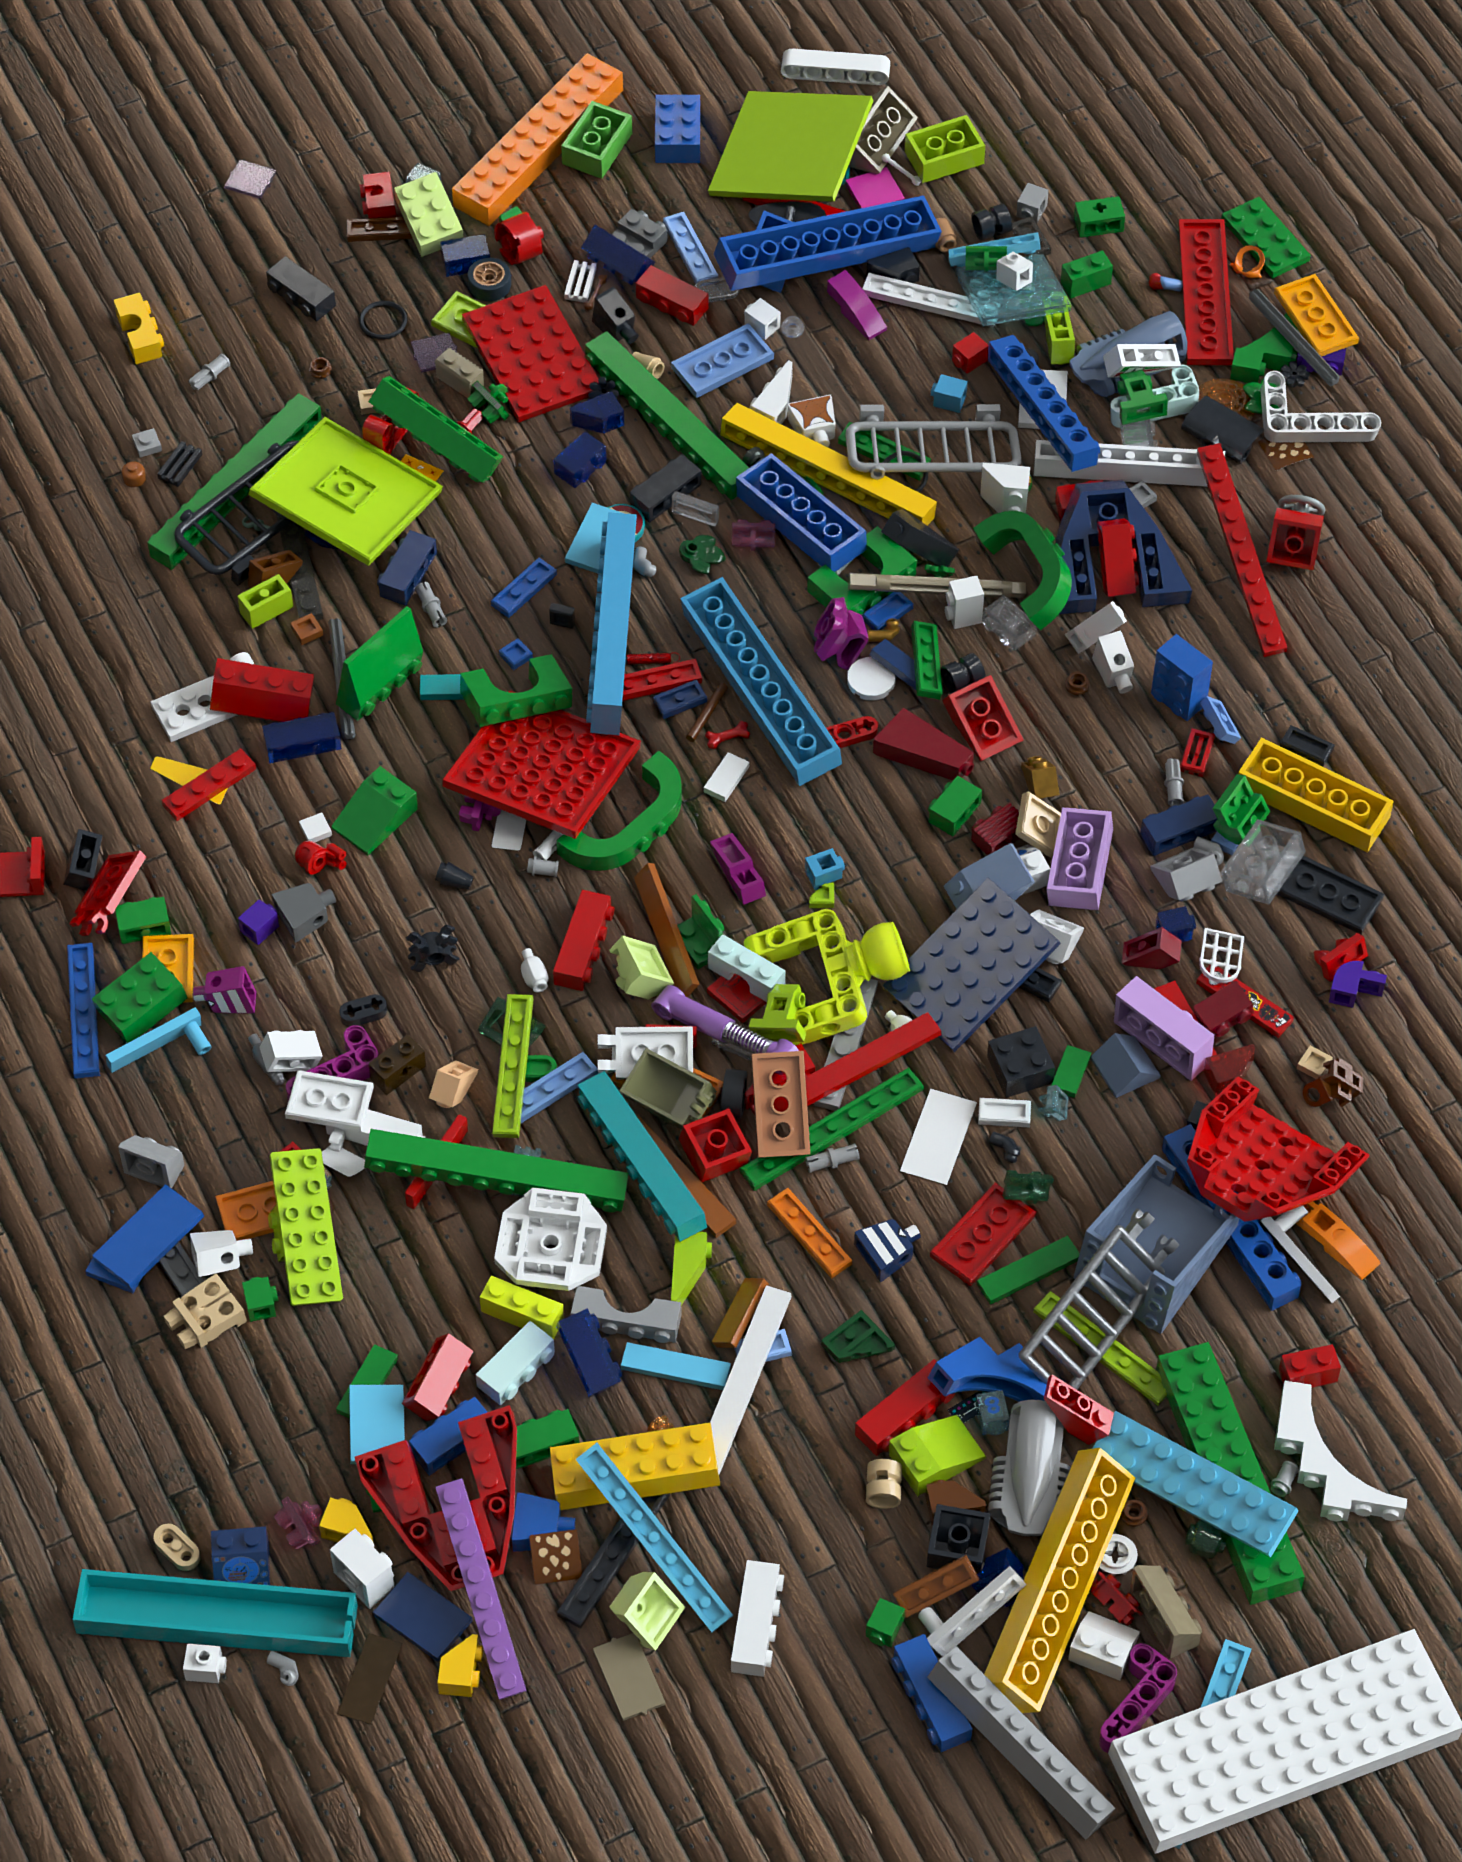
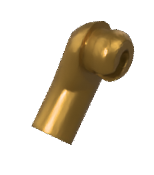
M890 618L886 621L887 626L882 630H868V642H881L884 639L891 641L900 631L899 621L895 618Z

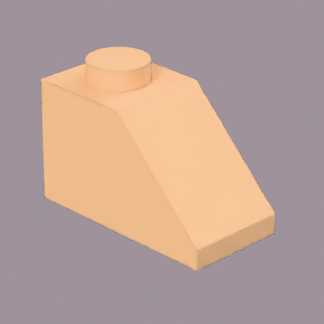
M456 1060L438 1069L429 1099L436 1101L438 1106L444 1108H451L461 1103L479 1069Z

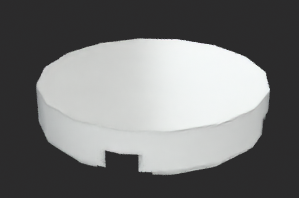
M865 657L851 665L848 670L847 684L854 695L856 693L861 699L875 701L885 698L895 687V674L874 658Z

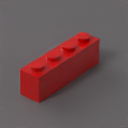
M582 889L553 970L554 985L583 991L586 982H591L593 975L592 964L599 959L600 941H605L607 921H612L615 908L611 906V896Z
M935 1359L855 1423V1436L876 1456L883 1451H889V1441L916 1427V1424L922 1419L927 1420L930 1418L940 1404L948 1403L955 1396L956 1393L945 1397L927 1378L937 1362Z

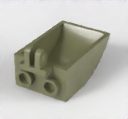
M645 1048L619 1090L645 1110L682 1130L683 1125L702 1119V1115L707 1107L714 1103L717 1092L706 1079L648 1048Z

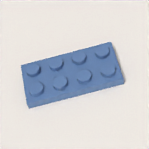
M748 323L671 362V368L693 395L698 398L773 360L774 352Z

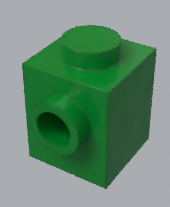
M254 1277L246 1282H242L250 1322L276 1317L274 1302L278 1301L276 1286H270L268 1277Z

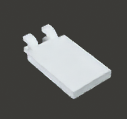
M616 1027V1035H598V1049L612 1048V1060H598V1074L603 1071L606 1074L616 1072V1080H626L645 1048L693 1073V1027Z

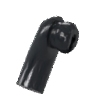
M993 1131L989 1144L1004 1149L1006 1151L1004 1160L1016 1163L1021 1150L1014 1139Z

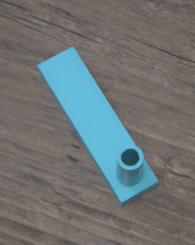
M195 1007L106 1055V1063L111 1073L186 1034L199 1055L207 1053L212 1046L199 1027L201 1026L200 1013Z

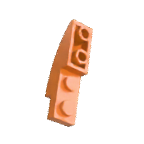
M1314 1202L1303 1205L1308 1213L1296 1224L1320 1242L1327 1254L1360 1280H1363L1380 1265L1379 1259L1367 1245L1322 1203L1317 1205Z

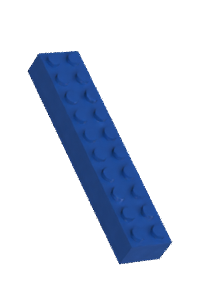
M923 195L721 237L714 251V257L730 290L733 291L865 263L869 259L907 247L912 252L935 248V244L938 242L942 231Z

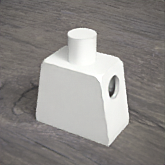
M1121 630L1098 637L1092 659L1105 685L1109 688L1117 685L1120 693L1129 692L1133 688L1130 679L1134 664Z
M231 1230L190 1233L192 1259L199 1277L237 1269L240 1267L239 1256L253 1254L251 1239L236 1241Z

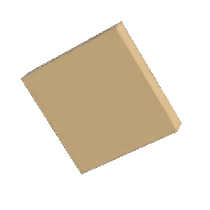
M1029 791L1022 794L1015 835L1052 858L1061 813Z

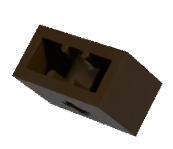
M407 1034L368 1063L370 1079L387 1096L426 1067L424 1050Z

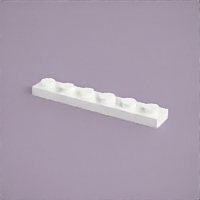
M868 273L862 288L866 295L871 298L994 327L1000 312V304Z

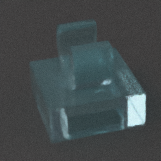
M1057 1085L1048 1086L1047 1094L1039 1097V1100L1046 1104V1106L1039 1108L1038 1111L1043 1116L1052 1115L1057 1121L1067 1119L1068 1096Z

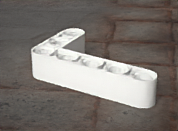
M1270 371L1264 377L1261 386L1264 436L1270 442H1368L1374 440L1381 427V419L1375 413H1288L1284 376L1278 371ZM1269 383H1273L1277 387H1271L1269 386ZM1271 404H1274V405L1278 406L1279 408H1278V409H1274V408H1272L1270 405H1271ZM1318 425H1323V426H1325L1327 429H1326V430L1320 429V428L1318 427ZM1341 425H1346V426H1348L1350 429H1349V430L1344 429V428H1342ZM1364 425H1370L1373 429H1367ZM1271 426H1278L1281 430H1275ZM1295 426H1301L1304 430H1299Z

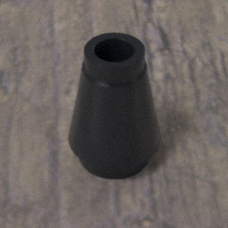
M441 862L435 881L440 882V885L469 890L474 876L469 875V873L450 862Z

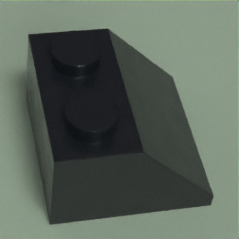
M937 1504L926 1567L939 1569L967 1555L976 1574L981 1577L991 1513Z

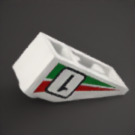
M1117 344L1103 356L1108 377H1120V374L1143 370L1145 374L1181 366L1175 344Z

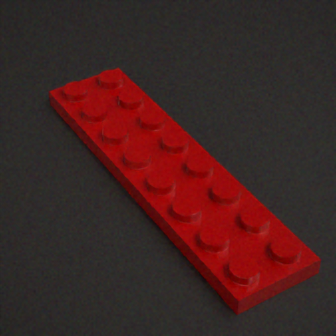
M1179 219L1187 365H1232L1234 354L1224 219Z

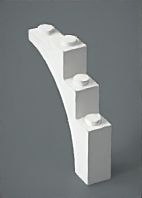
M1285 1380L1274 1450H1280L1285 1454H1301L1297 1483L1304 1484L1310 1488L1324 1487L1320 1516L1336 1522L1347 1521L1349 1513L1355 1512L1360 1516H1379L1388 1521L1403 1520L1407 1505L1406 1498L1386 1494L1365 1484L1349 1473L1328 1450L1314 1421L1311 1406V1385Z

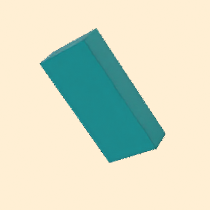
M460 674L420 675V699L464 700L460 693Z

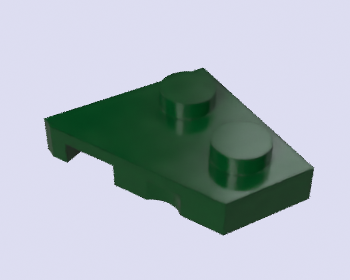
M862 1310L821 1340V1346L838 1363L895 1350V1344Z

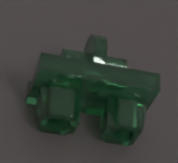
M1008 1170L1004 1178L1005 1187L1002 1196L1005 1200H1026L1028 1205H1035L1037 1201H1048L1050 1186L1053 1184L1054 1178L1052 1175H1042L1040 1171L1019 1174L1016 1170Z

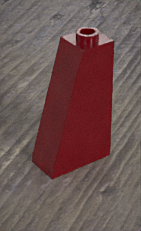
M905 708L901 709L873 741V753L877 756L950 780H954L957 776L961 778L964 775L968 776L974 768V752Z

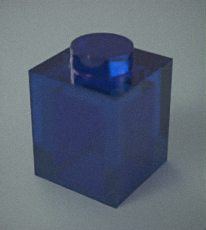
M1186 906L1157 913L1155 927L1156 929L1163 927L1182 942L1192 940L1193 930L1196 929V922L1194 916L1189 915Z

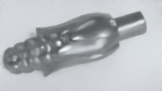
M252 1034L248 1037V1040L253 1047L252 1054L254 1060L275 1085L281 1086L285 1082L283 1073L267 1072L259 1048L262 1042L257 1034Z

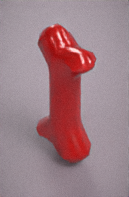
M740 721L736 727L720 733L707 731L705 737L709 740L707 743L708 748L716 749L719 743L735 737L749 739L748 723Z

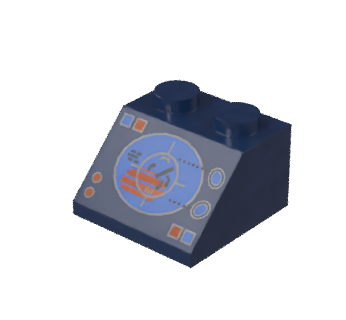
M266 1526L211 1531L214 1581L270 1585L269 1540Z

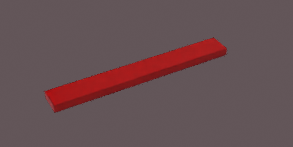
M927 1012L806 1076L807 1106L942 1035L941 1029ZM777 1097L774 1100L773 1105L777 1111L783 1112L788 1108V1102L785 1098ZM752 1105L751 1111L755 1115V1106Z

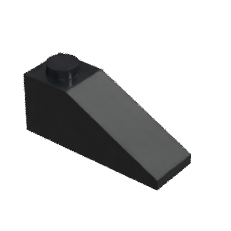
M905 509L893 512L881 531L900 546L939 566L949 567L960 550Z

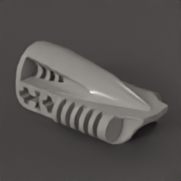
M1025 1400L1013 1405L1006 1456H999L993 1460L991 1494L989 1495L987 1513H991V1517L1000 1525L1008 1528L1009 1532L1022 1536H1041L1071 1469L1069 1465L1060 1463L1064 1426L1048 1404L1042 1400Z

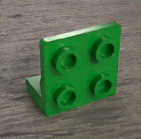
M695 894L691 896L692 917L677 926L689 958L698 970L708 964V951L723 935L724 926L719 918H714L711 914L708 903L705 900L701 901L698 895Z

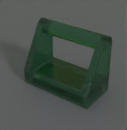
M497 997L479 1026L478 1032L502 1047L503 1035L492 1029L491 1026L505 1013L507 999ZM533 1016L531 1018L529 1047L546 1027L545 1024Z

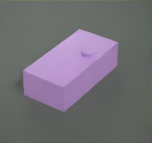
M1062 807L1047 885L1049 906L1090 910L1099 909L1113 833L1111 811Z
M1137 976L1116 994L1115 1024L1131 1036H1135L1140 1043L1190 1081L1204 1070V1066L1212 1059L1214 1034L1194 1020L1189 1012L1182 1011Z

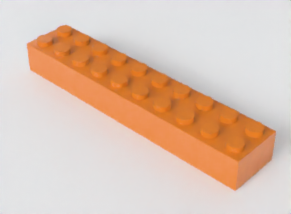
M587 53L452 188L453 207L490 226L562 153L561 145L591 101L608 106L623 91V72Z

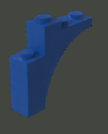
M978 1337L937 1361L927 1377L945 1397L956 1392L979 1390L1001 1394L1018 1402L1025 1400L1045 1401L1043 1398L1047 1384L1042 1382L1019 1359V1352L1023 1349L1020 1343L997 1355L981 1337Z

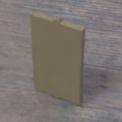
M634 1633L619 1639L612 1638L611 1642L593 1648L595 1657L623 1721L640 1714L645 1716L648 1711L666 1705L640 1642Z

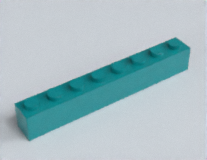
M603 1071L578 1084L580 1095L577 1096L580 1106L583 1110L588 1109L593 1125L596 1128L600 1127L602 1129V1136L607 1145L612 1144L615 1148L614 1153L620 1163L625 1162L630 1178L633 1181H638L643 1197L645 1199L649 1197L652 1201L651 1206L658 1217L662 1216L664 1218V1225L670 1235L675 1234L681 1242L707 1228L704 1211L606 1072Z

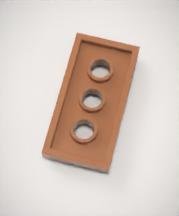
M804 1051L751 1054L758 1158L810 1155ZM776 1071H781L786 1075V1082L782 1086H777L772 1082V1075ZM777 1097H783L788 1102V1108L783 1112H779L774 1108L773 1103ZM779 1123H785L789 1126L790 1133L785 1138L777 1136L775 1132V1127Z

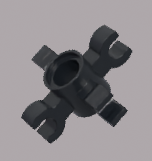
M444 925L439 933L428 932L421 936L416 932H412L405 937L407 941L413 943L408 948L411 952L408 955V959L415 961V964L410 967L411 970L421 972L426 964L438 965L445 961L449 965H454L459 961L460 958L452 954L457 949L455 944L458 941L456 937L450 936L455 927Z

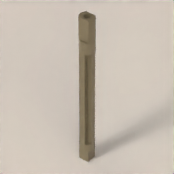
M849 573L848 590L946 594V592H949V582L961 578ZM979 579L984 596L1023 598L1026 594V582Z

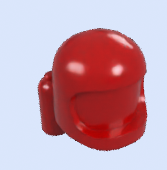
M308 840L299 844L295 850L294 856L297 864L304 867L306 872L311 875L320 872L325 865L336 867L339 870H343L346 867V861L343 860L346 857V851L334 843H327L326 848L314 841Z

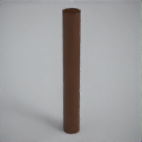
M721 682L686 735L688 741L694 742L728 689L725 683Z

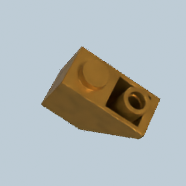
M1042 756L1029 757L1027 762L1021 763L1030 793L1039 799L1060 795L1056 767L1045 758L1042 759Z

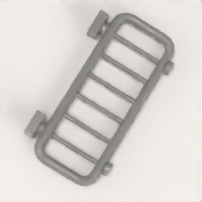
M978 404L976 406L975 421H883L884 405H860L859 422L849 425L845 434L850 466L859 472H870L871 477L874 479L883 478L885 472H982L983 463L1020 466L1021 452L1017 429L1008 422L1000 421V404ZM987 430L991 462H973L969 431ZM992 430H1001L1009 434L1012 461L996 462ZM857 431H871L874 463L858 461L855 433ZM875 431H894L898 463H879ZM899 431L918 432L921 463H902ZM922 431H941L945 463H926ZM945 431H964L968 463H949Z

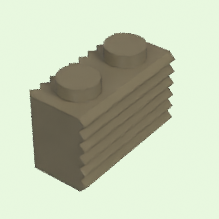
M448 348L435 360L436 377L468 398L475 391L472 385L476 381L484 387L483 369L469 362V359L466 360V357H462V355H459V352L456 353L452 348Z

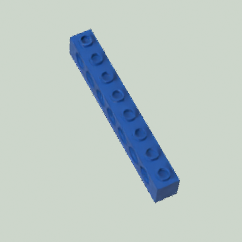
M1014 335L990 341L988 361L1071 472L1097 465L1098 454H1100L1098 442L1094 441L1090 436L1088 429L1081 424L1076 413L1071 411L1066 400L1057 392L1054 384L1049 382L1045 372L1036 365L1034 358L1027 353L1023 343H1020Z
M1189 1124L1164 1136L1162 1151L1171 1164L1176 1167L1177 1173L1194 1198L1214 1210L1216 1204L1201 1195L1187 1163L1188 1154L1196 1132L1192 1125ZM1223 1209V1211H1224L1227 1215H1228V1214H1231L1230 1212H1228V1211H1226L1225 1209ZM1239 1219L1238 1225L1227 1240L1226 1245L1270 1310L1273 1311L1297 1299L1300 1293L1301 1280L1297 1273H1292L1288 1267L1284 1254L1277 1251L1273 1245L1271 1235L1267 1231L1264 1232L1259 1225V1219L1246 1222ZM1242 1234H1248L1251 1237L1247 1238L1242 1236ZM1261 1254L1264 1255L1265 1258H1259L1256 1255ZM1269 1275H1277L1279 1278L1275 1279Z

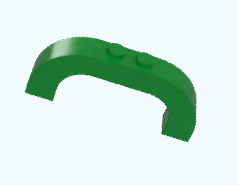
M1004 511L994 514L983 520L973 529L982 544L993 555L1011 542L1018 540L1027 542L1042 566L1043 577L1036 591L1023 600L1020 605L1031 622L1039 630H1042L1059 615L1070 595L1072 578L1069 567L1062 558L1065 553L1057 543H1053L1055 537L1048 528L1044 530L1028 514L1020 511Z
M658 751L642 765V779L652 786L659 796L654 803L620 833L607 839H595L587 836L582 831L576 839L563 834L556 840L557 855L578 868L603 871L620 867L631 861L640 852L646 851L650 847L651 842L658 836L661 837L666 833L681 809V777L674 763Z

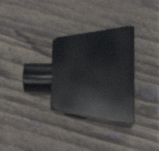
M613 286L595 297L592 322L603 333L607 331L617 341L624 339L628 344L634 343L639 337L633 329L635 315Z

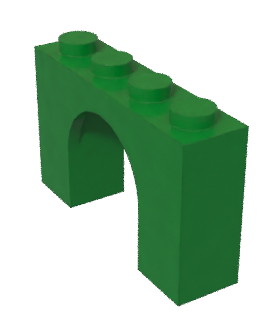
M877 526L866 534L867 550L861 553V555L873 564L881 574L916 575L917 559L882 533V529ZM827 565L822 566L808 577L807 592L824 607H827L833 598L844 597L847 609L861 615L887 595L893 593L886 591L848 590V582L840 578Z
M552 654L529 659V680L534 688L525 692L510 693L496 688L484 669L460 673V693L480 727L572 707V687Z

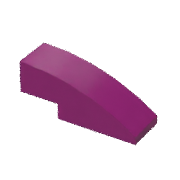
M846 270L827 280V293L841 306V313L868 340L887 330L886 324L869 297Z
M731 833L710 841L712 850L726 878L743 905L765 897L764 881L754 869L751 857L734 834Z

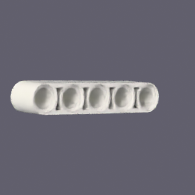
M805 49L785 50L781 65V74L789 79L868 85L886 84L890 71V60L883 55Z

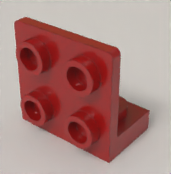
M31 837V847H27V852L0 853V897L44 895L45 850L42 837Z

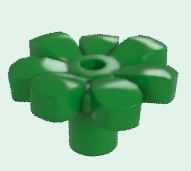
M927 564L924 568L926 573H931L934 577L943 578L955 574L954 568L943 565L939 568V566Z

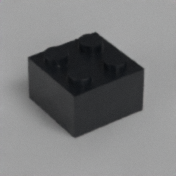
M1036 1026L988 1041L987 1058L1005 1098L1052 1084L1055 1066Z

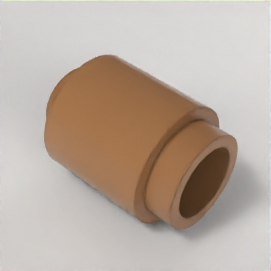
M936 218L942 232L935 246L941 252H949V249L955 248L957 244L956 235L947 219Z

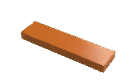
M786 1188L767 1201V1206L831 1279L852 1265V1259L789 1188Z

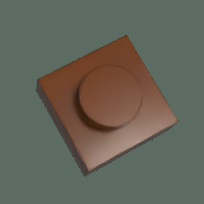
M312 613L290 623L292 631L302 645L324 636L323 629Z

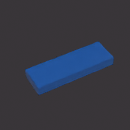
M538 558L491 600V606L510 618L557 575V570L541 558Z

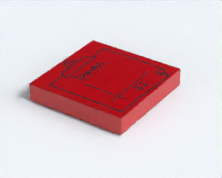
M734 974L730 980L721 976L707 988V993L741 1023H744L767 1003L750 993L748 982L738 974Z

